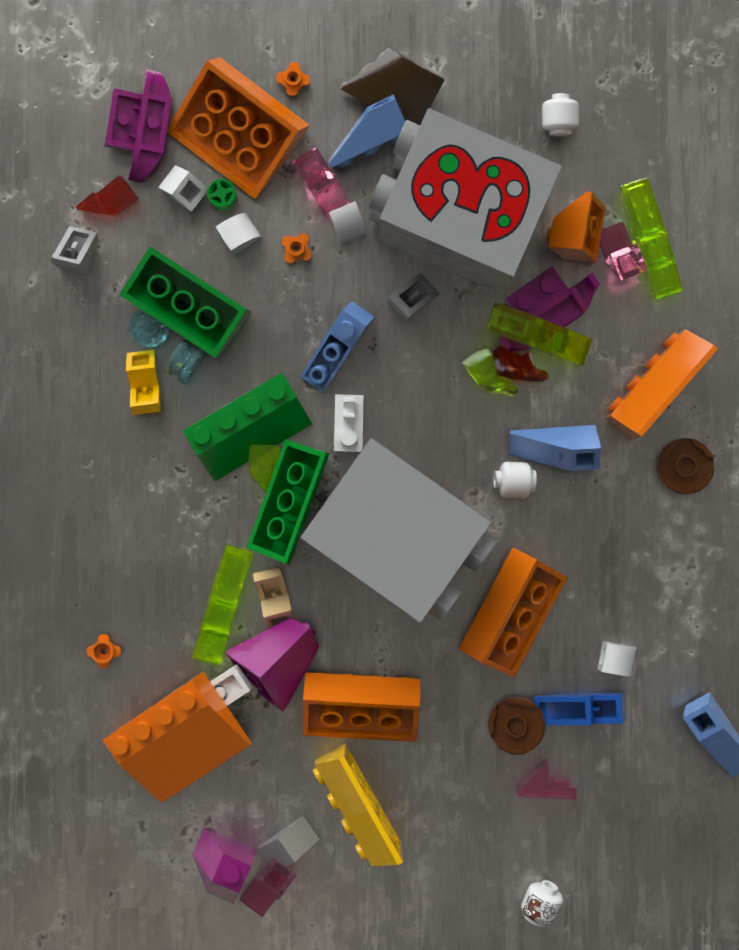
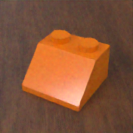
M585 192L553 218L552 227H549L547 230L546 239L547 244H549L548 247L563 260L597 263L606 207L593 192Z

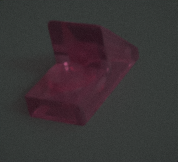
M546 759L516 785L515 792L518 797L576 800L577 796L576 786L573 783H569L567 778L555 777L552 778V782H548L549 763Z

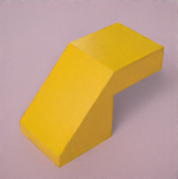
M155 349L127 353L126 373L131 388L130 409L132 415L161 412V390Z

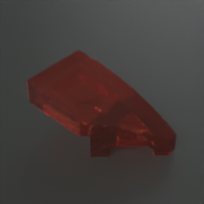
M118 175L98 193L92 192L76 206V209L117 216L139 198L124 177Z
M498 346L492 351L497 374L502 377L530 382H542L549 378L545 370H540L535 366L534 356L530 351L522 356L502 346Z

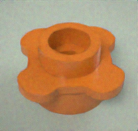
M291 62L288 69L284 72H279L276 76L277 82L283 84L289 96H296L304 86L310 84L309 75L304 74L300 70V65L297 62ZM291 77H295L296 80L291 81Z
M300 233L296 237H290L289 235L283 237L282 245L285 246L286 251L284 259L287 263L292 264L295 260L308 261L311 259L312 252L308 246L310 238L307 234ZM295 246H299L298 251L294 250Z
M101 634L96 643L88 646L86 652L89 657H92L98 663L100 668L105 669L109 667L110 661L114 657L120 656L121 648L110 641L109 635ZM102 649H106L105 654H102Z

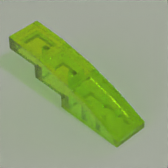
M648 177L621 185L620 190L633 240L637 242L643 269L647 271L653 298L657 300L683 291L670 240Z
M494 302L485 329L521 345L532 347L584 366L593 340L570 329Z
M226 544L209 595V602L200 626L201 630L192 659L220 667L254 552Z

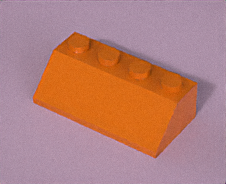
M686 329L679 334L674 332L664 342L663 345L666 349L660 356L655 353L645 364L648 370L642 377L636 375L626 386L629 390L623 398L618 396L608 406L607 409L610 413L606 419L630 440L642 437L718 350L715 345Z
M512 548L482 606L479 608L473 623L465 634L459 650L479 662L515 678L568 577L537 559Z
M305 672L302 735L416 742L420 712L421 679Z

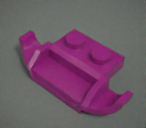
M145 69L144 86L141 94L116 88L113 89L104 142L105 147L132 152L128 180L140 183L153 170L163 155L172 100L164 76L161 72Z
M551 266L505 299V302L520 321V324L500 337V341L508 351H523L537 348L585 313L600 285L599 281L591 273L575 286L568 289L556 270Z

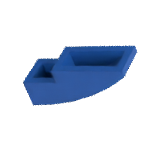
M625 692L533 696L534 702L541 708L544 714L546 725L623 724L626 721Z

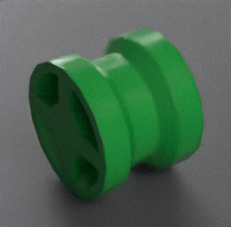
M216 179L209 185L207 197L216 210L228 211L236 205L237 193L230 181Z

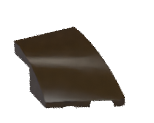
M388 48L375 61L363 67L361 72L348 82L345 81L340 89L369 106L394 95L405 120L421 125L427 109L431 107L445 79L421 67L414 60Z

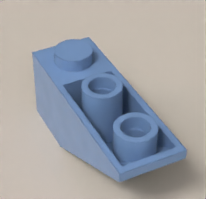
M394 95L367 107L329 158L331 168L338 165V168L345 167L354 161L353 157L361 153L364 156L370 155L380 149L378 145L387 141L390 144L397 142L406 120Z
M351 301L342 309L300 377L324 393L362 339L375 316Z
M596 425L510 431L509 453L513 456L568 471L595 470L600 467L601 446Z
M709 692L685 705L683 718L698 741L732 778L739 775V735L712 694Z

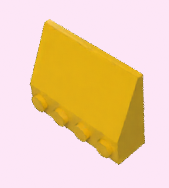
M346 743L316 759V768L313 769V772L320 785L325 783L330 793L327 797L334 810L339 808L343 814L344 819L341 822L349 836L354 834L358 844L355 847L363 861L368 859L371 866H391L403 863L401 841Z

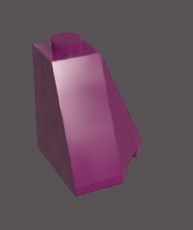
M291 617L229 649L226 655L234 666L236 664L239 665L249 681L258 688L257 691L261 696L283 712L287 708L320 646L314 637L316 634L315 630L307 622L301 624Z
M204 827L192 854L207 893L234 904L251 868L256 849Z

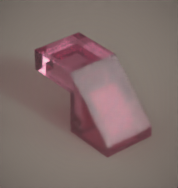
M316 147L292 161L302 182L313 195L326 219L329 218L330 211L350 204L339 181Z
M623 221L602 229L600 248L606 262L620 281L648 271L638 243L632 245Z
M272 858L257 874L239 900L263 917L274 901L280 899L296 875Z

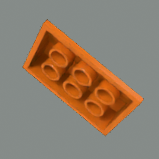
M221 57L206 61L167 128V133L252 198L257 199L295 150L310 125Z
M201 672L102 740L117 763L161 803L252 744L204 672Z

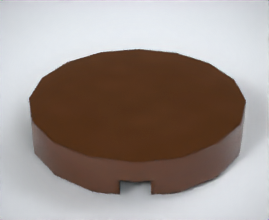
M681 438L671 441L663 447L657 457L656 470L659 480L667 489L674 493L688 495L701 491L709 484L714 475V459L705 444L696 439Z
M510 697L502 700L492 710L488 720L489 733L502 751L512 755H523L534 750L542 742L546 732V719L541 708L532 700L525 697Z

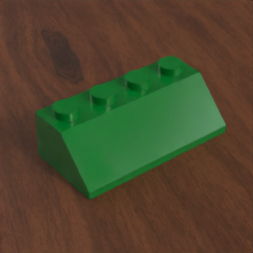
M151 246L119 294L214 358H217L233 340L251 311Z
M281 372L184 429L183 433L214 481H217L285 441V439L312 425V422Z
M285 439L246 548L290 565L330 454Z

